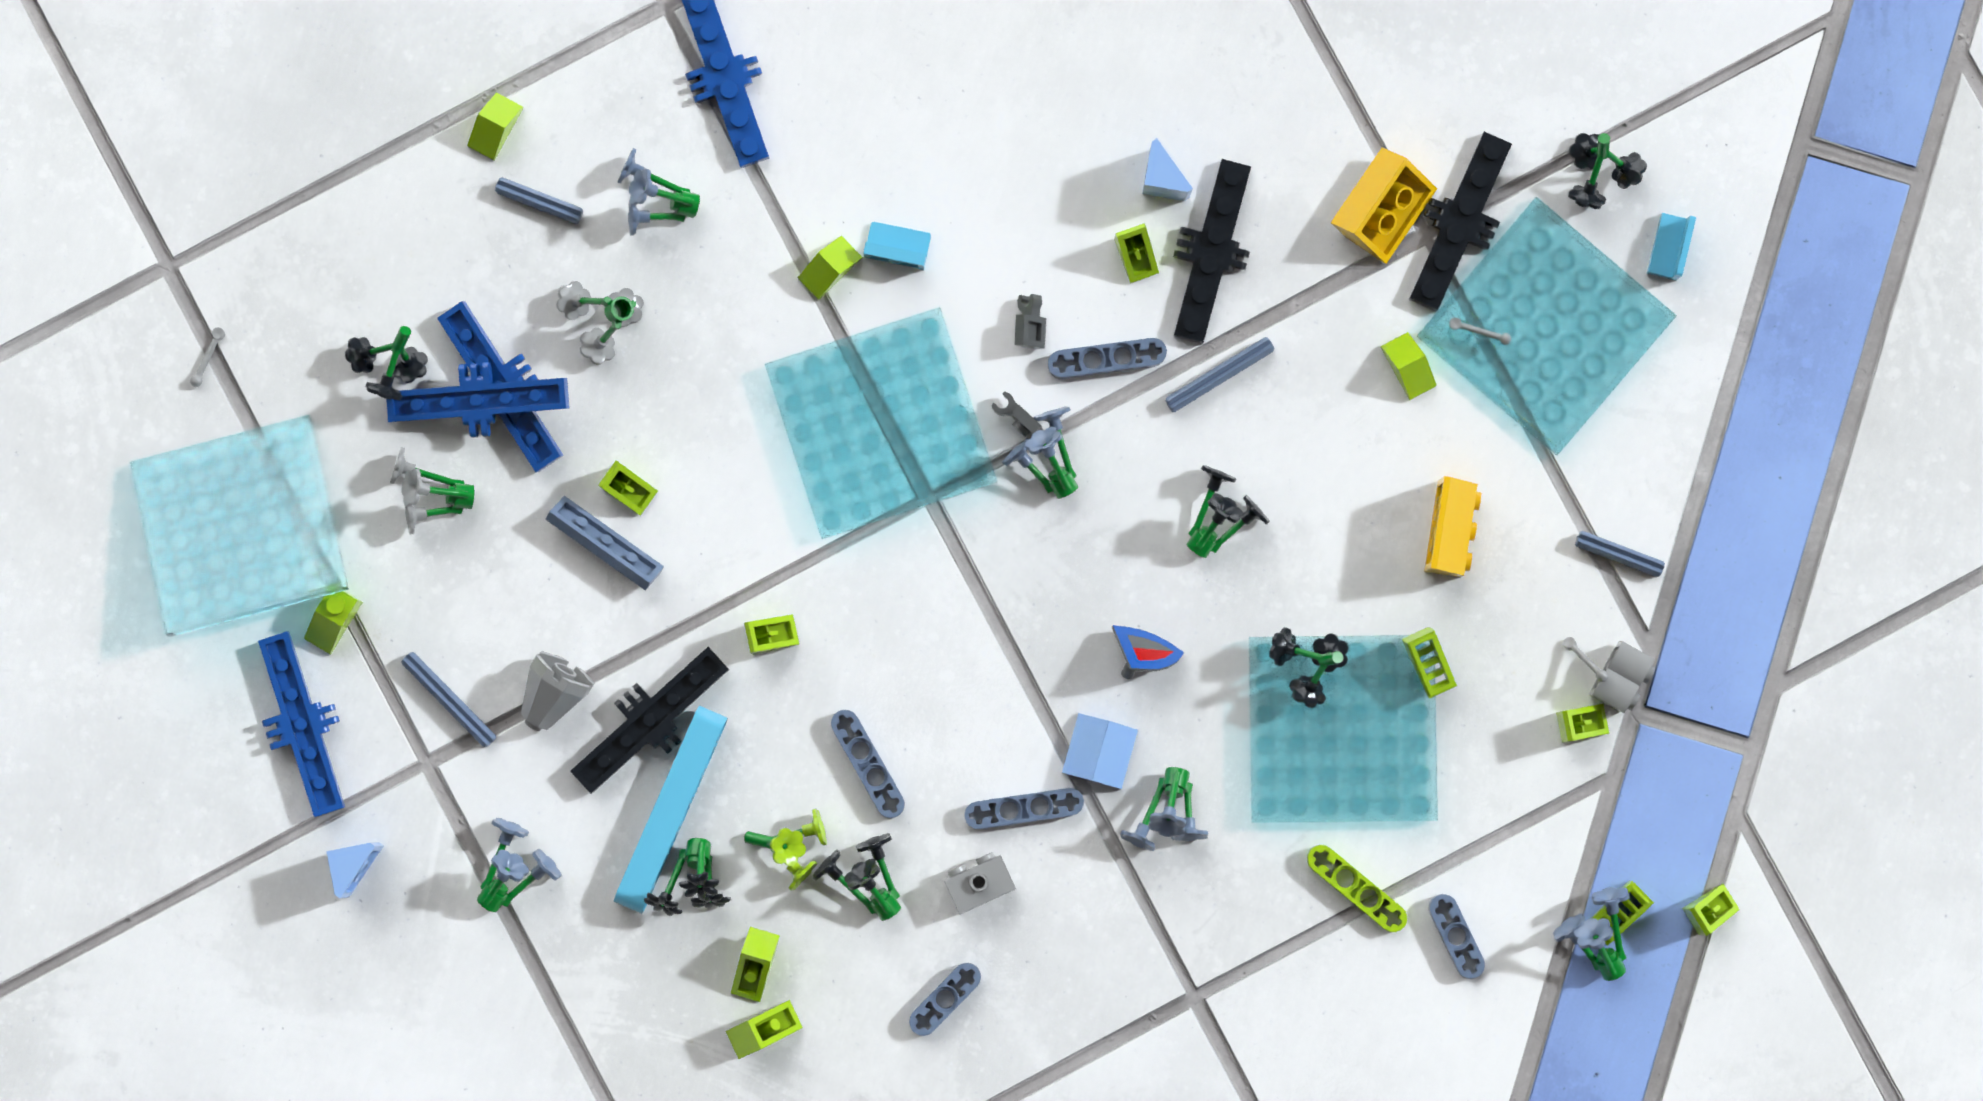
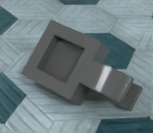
M1030 294V296L1019 295L1017 305L1022 314L1016 315L1014 345L1044 349L1046 318L1040 317L1042 296Z
M1006 391L1002 393L1004 398L1008 400L1006 408H999L995 403L991 405L997 415L1011 416L1015 420L1012 424L1013 427L1024 437L1028 434L1032 436L1036 431L1043 430L1042 426L1026 410L1014 401L1013 396Z

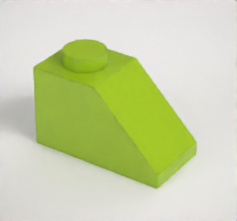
M331 584L313 614L304 639L331 655L363 602Z
M754 927L749 928L740 954L731 994L757 1002L761 1001L780 935Z
M790 1000L725 1032L738 1059H741L803 1027Z

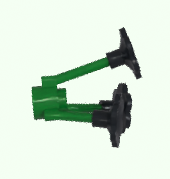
M1202 465L1201 470L1210 476L1207 485L1209 490L1195 524L1188 533L1191 538L1186 545L1195 554L1207 558L1211 551L1216 553L1221 545L1245 524L1249 525L1254 519H1258L1267 525L1270 520L1247 495L1243 497L1247 506V510L1243 513L1237 507L1234 500L1215 493V491L1218 492L1222 482L1234 483L1237 478L1220 470ZM1210 506L1215 511L1212 516L1213 521L1209 527L1202 526L1200 529ZM1225 519L1236 523L1216 540L1218 535L1214 530L1218 525H1222Z
M890 833L872 837L856 845L858 852L871 851L873 859L856 863L845 877L842 875L843 871L836 866V862L841 855L838 849L831 856L827 857L812 875L815 881L826 874L834 881L838 880L867 907L871 914L876 913L881 921L892 918L901 909L900 904L896 900L900 897V894L893 885L884 861L886 856L882 848L885 843L892 840ZM880 870L888 891L885 888L877 890L875 887L876 882L873 878L879 874ZM859 887H864L866 891L872 893L870 900L858 890Z

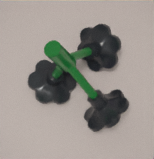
M1580 133L1576 136L1575 143L1569 147V154L1574 158V165L1577 168L1584 169L1587 167L1593 171L1590 180H1586L1585 186H1574L1572 190H1569L1568 197L1575 200V203L1581 207L1600 209L1605 204L1606 198L1596 190L1598 185L1596 180L1603 159L1609 158L1615 163L1616 168L1611 176L1622 189H1626L1630 185H1637L1642 181V173L1646 171L1647 163L1636 152L1618 158L1609 151L1610 136L1606 133L1600 135Z
M401 326L393 343L376 348L371 346L369 340L365 337L349 339L345 358L351 363V368L355 373L371 372L374 368L373 362L376 360L377 354L389 350L393 352L387 372L383 373L380 383H366L365 387L368 392L377 394L385 399L401 400V392L392 388L394 378H401L404 383H412L416 378L426 375L427 355L424 352H418L414 347L404 348L411 335L409 327Z
M1284 627L1280 633L1274 634L1269 656L1277 666H1283L1286 661L1291 660L1292 656L1296 657L1298 655L1311 658L1312 662L1319 666L1314 676L1302 675L1298 679H1293L1289 684L1295 701L1304 703L1308 708H1315L1317 704H1323L1326 700V696L1322 692L1323 686L1319 681L1324 671L1328 673L1333 672L1336 667L1342 668L1347 664L1348 658L1346 653L1349 650V646L1346 641L1339 640L1336 634L1329 633L1324 639L1318 638L1313 642L1314 652L1304 650L1296 644V637L1291 633V629Z

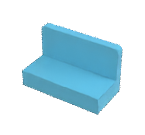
M1666 213L1660 215L1647 274L1675 281L1682 277L1696 217L1689 216L1686 219Z
M872 222L868 240L865 243L864 258L924 270L931 234Z

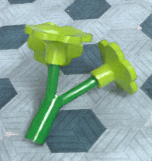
M816 808L812 809V823L802 825V829L791 831L788 828H782L779 830L778 835L772 837L747 831L744 836L745 843L770 849L773 852L775 863H784L788 866L786 869L794 875L793 882L788 887L791 891L795 890L818 864L816 861H811L806 866H801L798 863V858L802 857L806 852V847L802 843L803 835L804 837L816 835L823 846L827 845L824 824L821 820L820 812Z

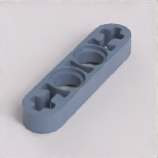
M1158 338L1055 351L1050 356L1048 369L1054 377L1066 379L1155 367L1164 361L1167 349L1162 340ZM1154 344L1156 349H1161L1162 353L1157 355V360H1151L1149 355L1140 356L1142 363H1135L1136 351L1133 346L1139 345V352L1147 351L1149 345ZM1119 348L1128 349L1131 353L1130 362L1125 365L1116 363L1113 357L1114 352ZM1089 352H1095L1101 358L1100 365L1095 369H1089L1083 363L1084 355ZM1079 353L1078 364L1081 371H1074L1075 365L1067 366L1064 373H1060L1059 368L1053 367V363L1057 362L1059 356H1063L1065 361H1074L1072 354Z
M850 710L838 711L831 720L832 729L881 815L887 818L899 816L905 806L903 796L860 720ZM841 715H844L846 718H853L854 722L850 726L854 734L858 730L862 733V736L853 738L848 744H845L843 738L849 737L846 730H838L837 728ZM859 741L865 742L869 746V754L862 760L856 759L851 752L852 746ZM878 768L883 771L885 779L880 786H872L868 783L867 773L871 769ZM889 783L893 787V790L887 791L892 799L898 798L900 802L896 805L897 811L895 813H892L891 810L884 811L882 806L886 802L882 794L878 798L874 795L875 791L883 790Z
M1065 788L982 800L968 805L964 817L966 823L974 829L1053 819L1078 814L1084 806V799L1078 790ZM1066 793H1072L1073 798L1079 799V804L1074 805L1073 811H1068L1067 806L1057 807L1059 813L1052 814L1053 802L1050 795L1057 794L1056 801L1066 799ZM1042 797L1048 802V810L1045 814L1035 815L1031 811L1030 804L1034 798ZM1013 802L1017 806L1018 814L1014 819L1006 820L1000 815V807L1003 803ZM996 803L995 814L998 822L991 823L992 816L984 817L982 824H976L975 819L969 818V813L974 812L975 806H980L981 811L991 810L989 804Z

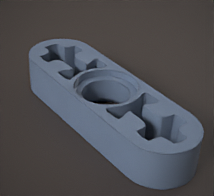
M1439 894L1434 896L1429 902L1428 910L1456 970L1461 976L1472 979L1480 976L1484 971L1485 961L1457 902L1450 895ZM1441 899L1444 903L1450 902L1451 907L1448 909L1450 918L1453 919L1457 915L1459 922L1449 923L1444 929L1441 926L1442 922H1447L1442 913L1436 914L1435 909L1439 907L1438 901ZM1454 927H1460L1465 932V940L1460 945H1453L1448 940V933ZM1469 944L1472 946V950H1467L1469 957L1478 960V963L1474 966L1476 971L1473 973L1468 969L1463 970L1462 965L1466 963L1463 954L1460 953L1456 957L1454 953L1456 950L1465 949Z
M972 963L958 965L912 1012L909 1020L912 1031L921 1036L931 1034L979 985L981 973L978 967ZM972 969L975 972L972 976L975 982L973 984L964 983L960 989L965 991V993L960 997L957 990L947 983L953 979L956 984L961 979L960 970L969 971ZM942 990H948L954 995V1003L949 1008H942L936 1002V996ZM930 1001L935 1010L943 1013V1016L938 1019L936 1014H934L929 1020L931 1024L929 1029L924 1026L918 1029L916 1027L918 1022L916 1015L920 1013L922 1016H925L931 1010L925 1006Z

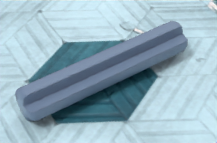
M500 177L496 184L495 191L502 196L574 224H578L582 218L583 209L576 205Z
M1585 531L1579 532L1575 542L1576 547L1655 577H1659L1664 569L1665 563L1659 559Z

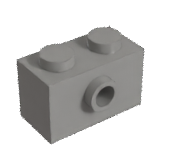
M993 852L976 859L978 865L966 870L965 865H962L947 872L950 878L944 880L959 915L1016 889L1001 855L995 857Z

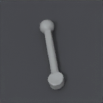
M1457 317L1452 318L1449 322V327L1452 330L1464 329L1500 340L1503 345L1510 344L1512 340L1508 333L1498 334L1462 323Z
M217 327L212 331L213 339L196 375L190 379V383L194 387H199L202 384L201 377L218 341L222 340L225 336L222 328Z
M1567 637L1564 640V647L1569 651L1572 650L1596 674L1598 681L1604 682L1608 679V673L1605 670H1600L1577 647L1574 638Z

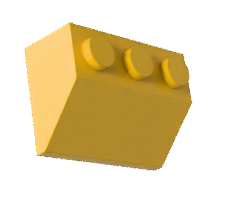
M1382 147L1331 221V224L1347 239L1387 264L1437 188L1406 157Z
M1448 476L1438 480L1424 572L1462 577L1465 571H1470L1472 553H1468L1469 540H1475L1477 523L1472 522L1474 510H1479L1481 503V492H1477L1478 484Z

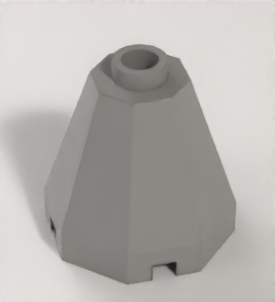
M544 651L537 654L530 665L521 715L526 719L524 721L525 724L536 731H541V729L548 730L588 695L595 683L584 670L577 666L572 670L567 667L569 661L560 656Z

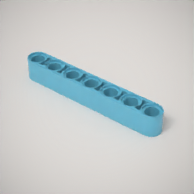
M700 705L697 708L613 902L641 914L644 912L647 906L644 898H647V893L652 894L724 730L727 717Z

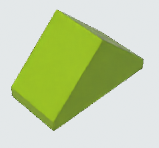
M496 92L478 113L467 146L495 161L524 107Z
M1145 223L1115 233L1114 241L1130 283L1159 273Z
M841 235L819 251L797 278L820 300L863 257Z
M1408 332L1381 346L1409 401L1437 386L1426 355Z
M617 460L598 485L640 516L658 492L657 489Z
M793 614L744 623L752 655L799 645Z
M1604 703L1556 712L1562 743L1610 734Z
M1724 883L1682 908L1698 935L1703 936L1711 934L1740 910Z

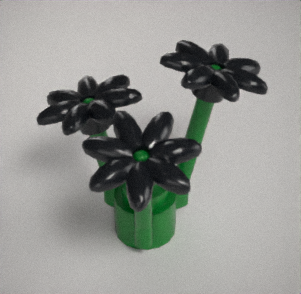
M703 838L689 839L686 849L679 850V858L665 892H661L659 897L647 893V898H644V902L654 906V911H661L663 909V912L668 916L681 914L682 910L677 908L678 903L671 901L673 898L671 893L684 862H687L689 868L697 870V875L688 873V881L679 882L681 888L687 889L685 897H692L697 893L698 898H691L693 907L705 906V908L709 909L713 905L723 907L725 903L729 902L731 897H723V894H718V890L714 888L720 881L712 879L711 866L713 857L710 855V841Z

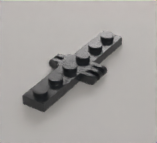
M1484 131L1454 199L1444 198L1443 202L1434 198L1430 199L1428 204L1439 211L1436 213L1426 209L1423 215L1434 221L1432 226L1439 229V233L1409 300L1437 312L1467 244L1470 243L1484 250L1489 249L1490 244L1481 240L1480 237L1482 235L1493 239L1495 232L1485 228L1487 224L1498 228L1500 221L1483 214L1482 211L1512 143Z
M1222 159L1202 232L1186 227L1180 228V234L1191 238L1190 241L1177 239L1176 245L1187 248V253L1174 250L1173 257L1192 262L1193 266L1173 335L1175 337L1203 344L1223 271L1232 273L1233 267L1246 270L1247 263L1236 260V256L1249 258L1250 251L1240 249V243L1232 240L1251 166Z
M708 646L652 698L638 683L634 684L632 687L640 697L635 699L627 691L623 696L630 702V706L626 708L625 704L619 699L614 702L627 720L570 772L592 794L648 743L654 749L660 745L667 754L670 753L672 748L664 740L669 737L676 745L682 742L674 733L678 727L672 721L730 669Z

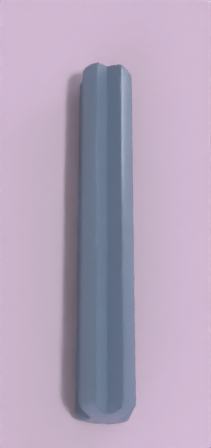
M1264 337L1168 396L1165 400L1167 406L1172 412H1176L1271 354L1275 349L1268 337Z
M410 652L401 661L402 665L483 747H488L496 739V735L416 653Z

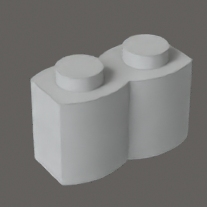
M1619 641L1603 668L1608 673V679L1604 682L1596 680L1589 695L1621 713H1625L1627 709L1632 711L1640 698V694L1637 693L1639 686L1642 682L1647 684L1654 674L1656 668L1652 664L1655 659L1624 641Z

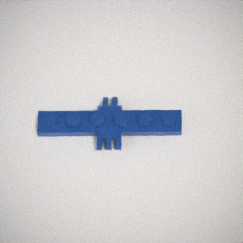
M682 0L705 67L685 74L687 81L696 78L700 79L699 82L689 85L691 92L704 90V93L693 97L695 103L716 97L741 168L770 159L745 89L746 86L753 84L751 78L762 74L760 67L751 70L747 68L758 63L757 56L744 59L743 54L733 55L714 0Z
M465 301L459 302L437 318L469 369L471 363H478L480 375H483L482 363L490 362L493 383L539 380L535 374L529 376L526 380L522 377L532 370L529 364L517 369L516 366L525 360L523 354L517 355L506 364L504 363ZM536 411L499 414L536 473L564 456Z
M490 362L482 363L483 375H480L479 364L471 363V376H468L467 364H459L460 386L400 390L401 400L386 399L388 422L462 417L463 425L469 426L471 438L478 437V425H481L483 437L490 436V424L495 423V414L570 409L567 378L493 383Z
M289 631L259 640L258 643L281 712L280 715L262 721L263 727H269L273 724H276L277 729L266 732L267 739L280 736L281 739L269 744L270 749L275 750L288 745L292 746L314 817L346 808L322 735L330 732L329 725L340 722L338 716L328 719L325 717L326 713L336 710L335 704L322 707L321 702L312 704Z

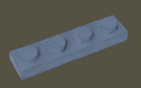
M565 495L549 511L545 519L645 591L664 568L662 564Z

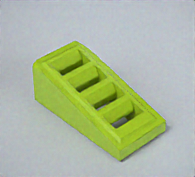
M1427 627L1402 639L1408 656L1429 699L1457 686L1435 630ZM1429 641L1430 644L1416 650L1415 646ZM1430 652L1435 654V656L1421 661L1419 658ZM1439 663V668L1428 673L1425 672L1424 669ZM1444 674L1446 679L1430 685V680Z
M1631 880L1622 888H1627L1628 893L1630 892L1641 904L1636 907L1629 899L1622 901L1632 913L1627 916L1619 908L1617 916L1622 920L1619 924L1620 934L1654 904L1636 883ZM1603 905L1591 918L1597 920L1601 918L1608 919L1612 928L1611 917L1607 914L1606 905ZM1614 935L1605 941L1607 946L1614 941Z

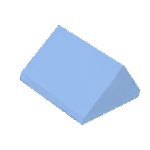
M1156 138L1151 143L1142 194L1186 201L1190 198L1193 188Z
M1078 713L1062 773L1122 789L1138 730L1112 721Z
M374 842L326 851L334 894L337 897L348 898L351 896L384 845Z

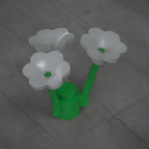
M572 281L568 286L563 285L558 290L557 309L560 312H564L565 317L569 320H575L578 316L586 315L589 311L588 304L605 306V316L612 322L609 329L604 333L602 329L594 328L591 332H584L580 336L582 344L580 353L583 357L590 358L593 364L600 365L604 360L610 361L615 356L613 349L615 341L612 334L617 329L626 327L631 322H638L642 318L641 308L644 304L643 299L638 295H634L633 291L629 288H623L619 293H612L609 297L606 296L604 298H591L590 292L587 289H583L582 284L578 281Z
M401 447L390 483L394 484L401 474H405V481L402 484L401 492L404 496L403 502L410 535L415 533L414 528L417 521L427 520L429 516L449 513L462 514L463 509H472L475 495L474 485L464 484V480H455L415 468V464L405 461V448ZM421 477L450 486H447V489L431 487L430 484L423 483ZM429 493L446 495V504H451L449 507L426 510L425 507L415 509L412 505L418 503L419 495L427 496Z

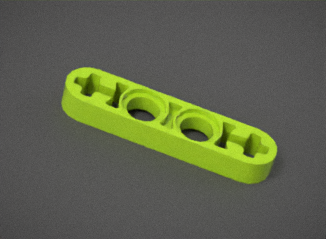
M1316 845L1309 850L1307 854L1308 866L1379 926L1389 932H1397L1405 927L1407 923L1406 911L1334 850L1326 845ZM1325 850L1328 853L1326 859L1332 865L1335 864L1336 859L1341 863L1333 869L1330 878L1325 875L1330 870L1323 864H1320L1318 867L1315 866L1316 858L1313 855L1316 851L1322 853ZM1344 869L1351 871L1354 877L1353 883L1346 888L1339 886L1336 881L1338 872ZM1372 889L1376 892L1378 899L1374 906L1365 907L1361 903L1360 895L1364 890ZM1384 899L1389 902L1384 908L1392 913L1396 910L1399 911L1398 919L1400 923L1398 925L1392 923L1388 926L1386 924L1388 918L1382 912H1379L1378 917L1373 914V912L1381 907Z

